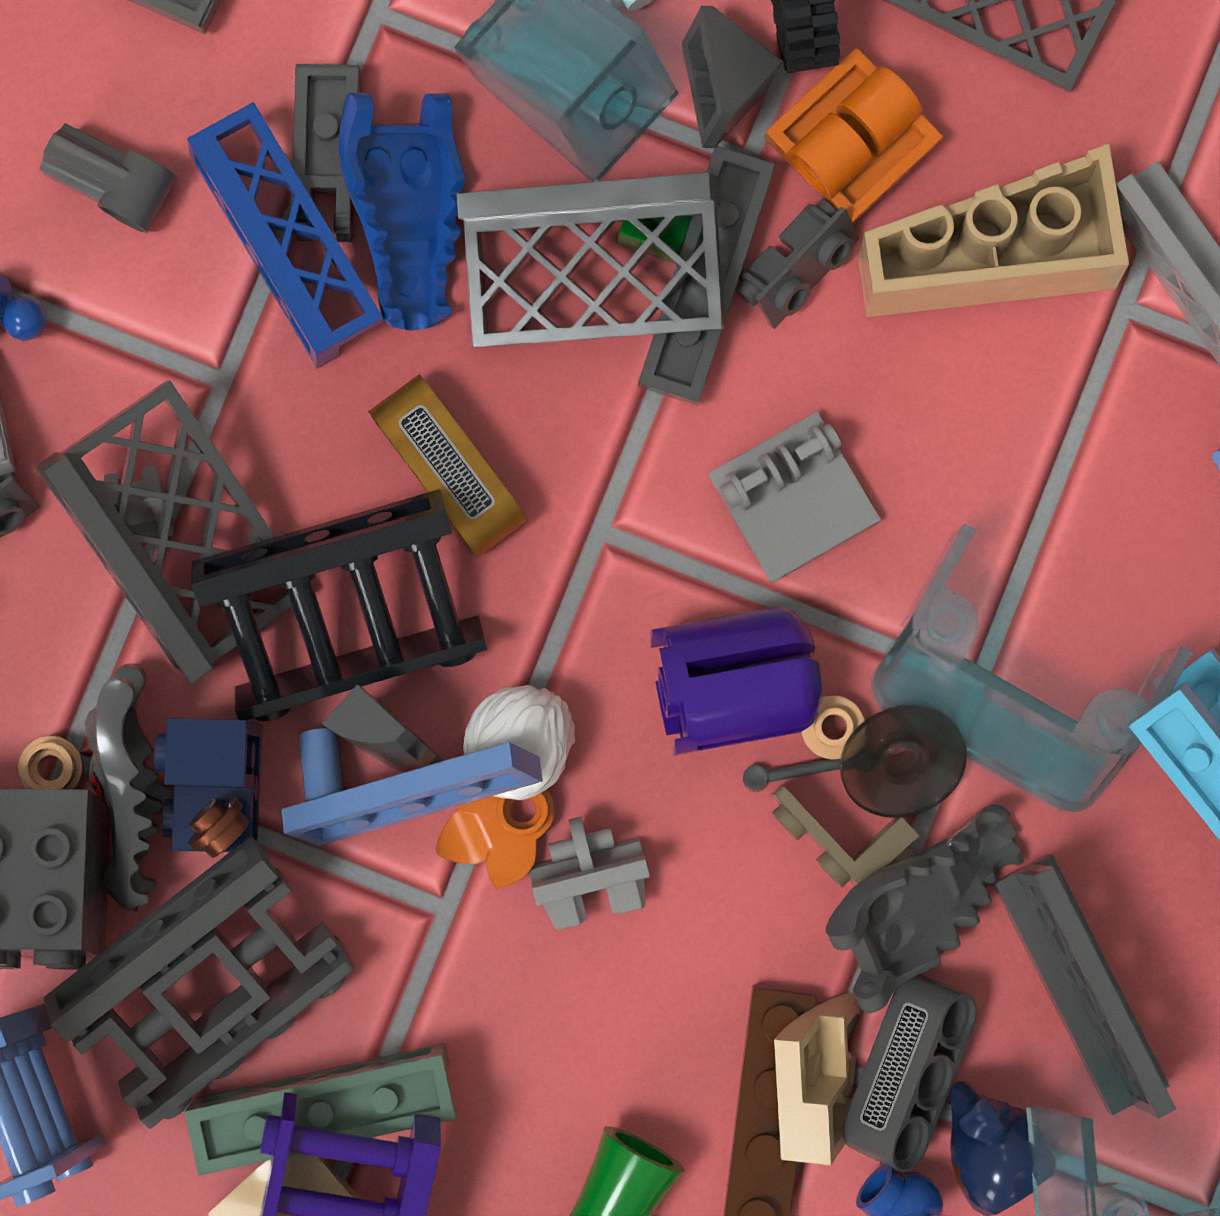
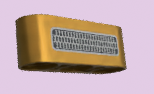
M420 374L368 411L427 492L441 490L449 522L477 558L528 521L518 503Z

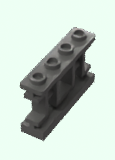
M252 836L243 841L43 997L50 1026L66 1043L72 1040L73 1046L81 1055L109 1035L137 1065L136 1068L120 1079L118 1084L123 1100L130 1107L133 1106L137 1110L139 1119L148 1129L153 1128L163 1119L174 1118L183 1112L197 1092L215 1078L221 1079L234 1072L248 1052L266 1038L272 1039L285 1032L299 1012L317 998H326L336 992L346 980L347 975L354 969V964L345 946L337 936L332 935L330 929L323 921L297 941L272 913L270 908L288 895L291 889L284 875L271 864L267 853ZM245 905L249 914L261 927L233 947L216 926ZM278 946L295 966L266 988L264 981L251 967ZM214 953L241 985L194 1021L166 989ZM140 986L142 993L156 1009L130 1028L115 1012L113 1007ZM174 1028L191 1047L163 1068L162 1062L148 1047Z

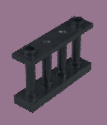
M440 489L192 561L191 585L199 608L216 603L218 607H224L249 679L248 683L235 686V712L238 720H250L253 718L257 721L275 720L286 715L294 706L352 690L357 684L362 687L437 664L442 667L462 665L473 659L476 653L487 650L479 615L459 621L436 544L441 540L440 537L452 534L448 513ZM403 548L404 551L411 552L435 628L397 638L374 562L378 559V555ZM341 566V569L349 570L373 646L336 657L311 581L316 577V573ZM278 585L282 589H287L311 664L274 675L249 598L252 597L254 591Z

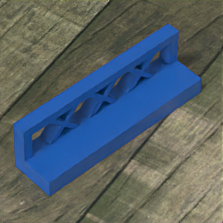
M254 102L187 138L192 161L316 368L339 357V346L383 322V316ZM250 124L262 144L256 167L229 160L218 141ZM268 156L278 172L264 169ZM238 174L252 178L249 192ZM261 180L285 186L289 189L294 200L288 220L265 215L260 212L255 200ZM300 209L310 226L296 223ZM271 228L285 231L281 245ZM293 234L320 241L326 251L321 275L293 267L287 257ZM332 263L343 280L328 277ZM303 282L318 285L314 300ZM325 288L352 294L363 315L332 331L320 312Z

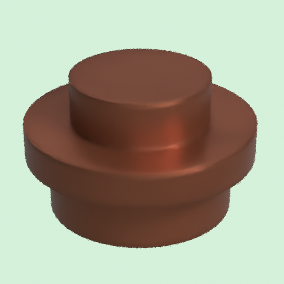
M236 797L224 804L218 798L211 800L190 821L189 826L195 833L190 838L188 844L195 851L203 849L211 858L221 854L243 833L250 822L240 812L243 804Z

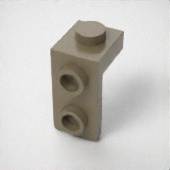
M783 785L779 786L771 794L772 798L779 804L772 812V815L797 841L807 834L823 851L816 859L817 863L841 888L849 881L856 886L872 873L916 855L909 845L919 835L902 817H894L851 858Z

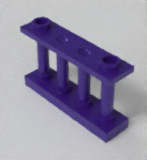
M284 1092L280 1116L267 1114L260 1154L271 1156L260 1216H276V1213L296 1216L427 1215L441 1149L440 1118L414 1114L410 1137L398 1136L397 1141L393 1142L296 1126L294 1124L297 1094ZM293 1152L392 1169V1176L401 1177L397 1198L385 1196L384 1202L282 1186L288 1154Z

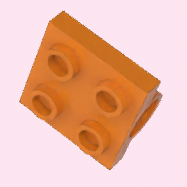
M855 47L838 65L828 72L765 131L764 139L822 199L829 202L837 211L841 206L846 209L852 224H854L941 143L943 136L922 115V106L908 85L890 69L884 66L877 68Z

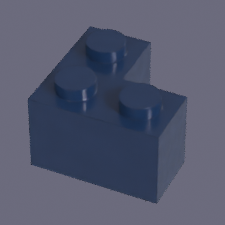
M167 718L166 732H158L156 735L154 763L156 772H165L164 785L174 786V799H165L162 811L163 837H172V851H195L188 844L190 838L195 833L189 826V823L214 798H218L224 804L236 797L243 804L240 812L250 821L243 833L223 852H231L250 836L258 843L262 725L247 720Z

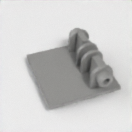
M818 411L708 473L770 583L775 582L881 521L841 453L839 447L842 444L837 433L830 424L825 425Z

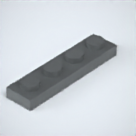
M717 145L714 148L707 172L718 176L720 202H717L725 321L776 164ZM702 215L692 216L680 253L686 261L704 241ZM704 255L694 268L706 277ZM678 264L676 265L673 277L681 269V266ZM688 274L665 302L684 319L709 317L707 289ZM661 311L658 321L672 319ZM722 329L654 334L640 375L638 387L698 406Z

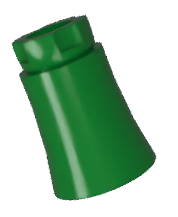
M605 1126L594 1162L569 1216H652L662 1199L685 1170L677 1160L653 1144L624 1130Z

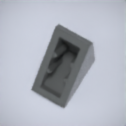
M701 6L682 41V48L702 148H715L763 97L783 61L715 7Z

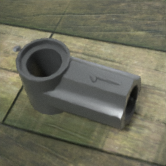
M66 123L57 132H54L43 152L44 156L39 169L43 175L97 202V207L111 217L146 234L177 180V177L157 162L132 150H127L124 154Z

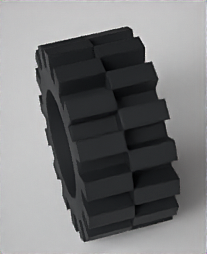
M771 0L774 10V24H776L777 42L780 44V55L787 74L839 64L840 49L838 44H840V34L837 29L838 15L835 11V0Z

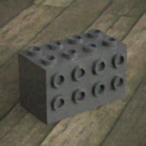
M0 789V969H21V957H34L33 965L46 966V969L79 970L86 964V958H94L105 950L107 892L103 885V875L108 865L110 816L107 806L91 791L78 789Z

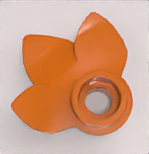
M546 789L540 794L528 798L535 805V815L530 821L525 823L516 821L511 815V805L515 801L514 799L491 796L456 806L459 810L451 816L439 836L436 845L437 855L460 864H475L486 861L487 872L496 889L516 883L531 870L536 859V839L541 837L553 822L555 806L550 792Z

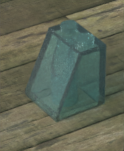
M496 0L481 18L475 20L468 27L465 35L454 46V49L475 80L592 182H599L679 94L644 29L604 0Z

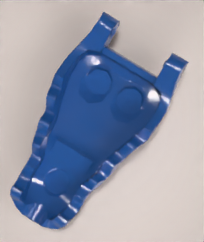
M349 92L342 111L338 151L342 176L366 234L378 280V302L383 320L392 328L411 331L430 328L450 316L452 312V306L447 304L445 297V288L448 281L446 266L455 259L454 245L461 233V228L455 223L456 216L458 215L457 194L462 192L466 181L452 131V102L448 93L426 94L422 100L419 123H372L374 103L369 93Z

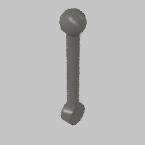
M860 746L849 756L836 760L824 759L765 770L759 765H752L744 771L743 783L748 790L759 792L767 786L768 782L853 767L858 771H866L874 764V754L869 748Z

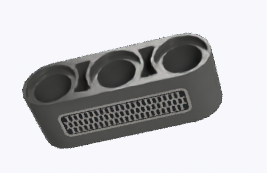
M921 974L909 979L895 990L845 1117L843 1139L849 1148L899 1172L910 1171L922 1160L975 1025L977 1005L975 999L970 994Z

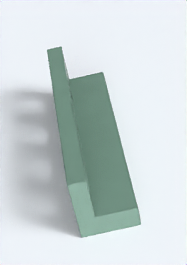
M445 1043L194 1098L184 1113L198 1176L271 1160V1156L260 1154L262 1136L267 1114L280 1116L284 1092L297 1094L294 1125L369 1138L411 1129L414 1114L440 1118V1122L456 1119L457 1113L447 1072L449 1059ZM289 1152L288 1156L295 1155V1154H299V1153Z

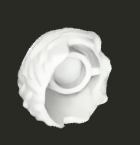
M529 685L506 687L484 699L473 712L465 730L464 755L511 742L540 758L543 782L494 795V797L514 800L528 799L552 786L565 769L569 750L575 743V724L572 721L567 703L562 701L560 696L555 695L554 692L548 691L546 688L537 689Z

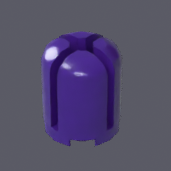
M773 607L656 628L650 632L651 648L664 647L659 648L662 667H658L659 681L655 683L666 736L678 733L680 735V738L675 739L673 756L797 734L814 723L822 701L820 666L816 660L810 658V653L815 651L811 631L795 611L782 607Z

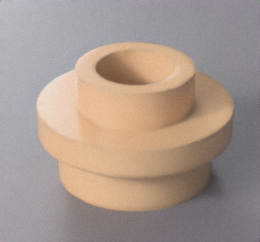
M840 696L822 697L820 709L814 723L802 731L801 735L808 749L815 755L830 760L841 759L856 751L862 743L865 734V721L861 711L852 701ZM829 715L840 717L845 724V732L838 740H831L822 732V722Z
M45 736L31 742L22 752L18 763L19 778L25 789H76L81 782L84 771L83 759L76 746L70 741L56 736ZM50 756L58 757L63 765L61 775L53 781L46 779L42 773V764Z

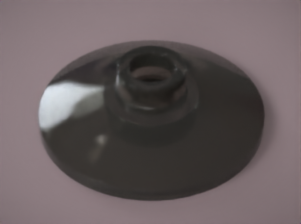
M920 705L891 707L866 719L850 735L840 757V777L847 794L853 802L869 813L889 818L917 815L945 800L960 782L967 762L965 741L956 724L938 710ZM900 748H905L901 753L891 754Z

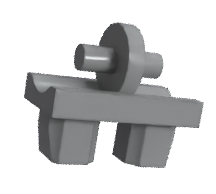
M581 816L568 819L572 838L548 844L552 860L534 864L529 871L536 906L544 905L545 911L556 930L580 925L587 920L582 894L606 888L612 913L623 914L642 909L645 906L644 878H648L650 875L640 839L635 838L614 844L610 828L585 834Z

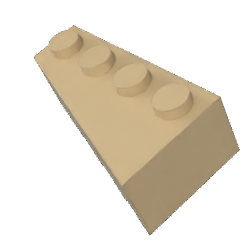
M1106 144L1090 150L1086 156L1062 165L1057 162L1035 170L1032 176L1001 187L996 184L974 193L973 197L946 207L941 204L864 232L858 255L866 317L1116 289L1129 266L1110 145Z

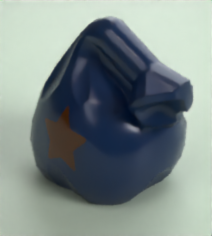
M957 1081L951 1086V1162L957 1182L965 1198L975 1211L984 1216L997 1215L1062 1173L1063 1158L1058 1144L1048 1128L1034 1115L1024 1109L1010 1106L1006 1102L985 1097L967 1081Z

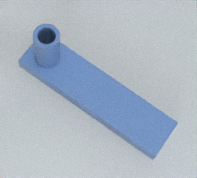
M327 728L308 730L299 735L306 802L281 809L283 829L286 835L315 846H321L543 782L540 758L511 742H507L343 791L337 733Z

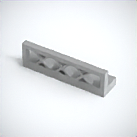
M1156 161L1136 176L1130 174L1116 184L1123 230L1220 366V247L1161 164Z

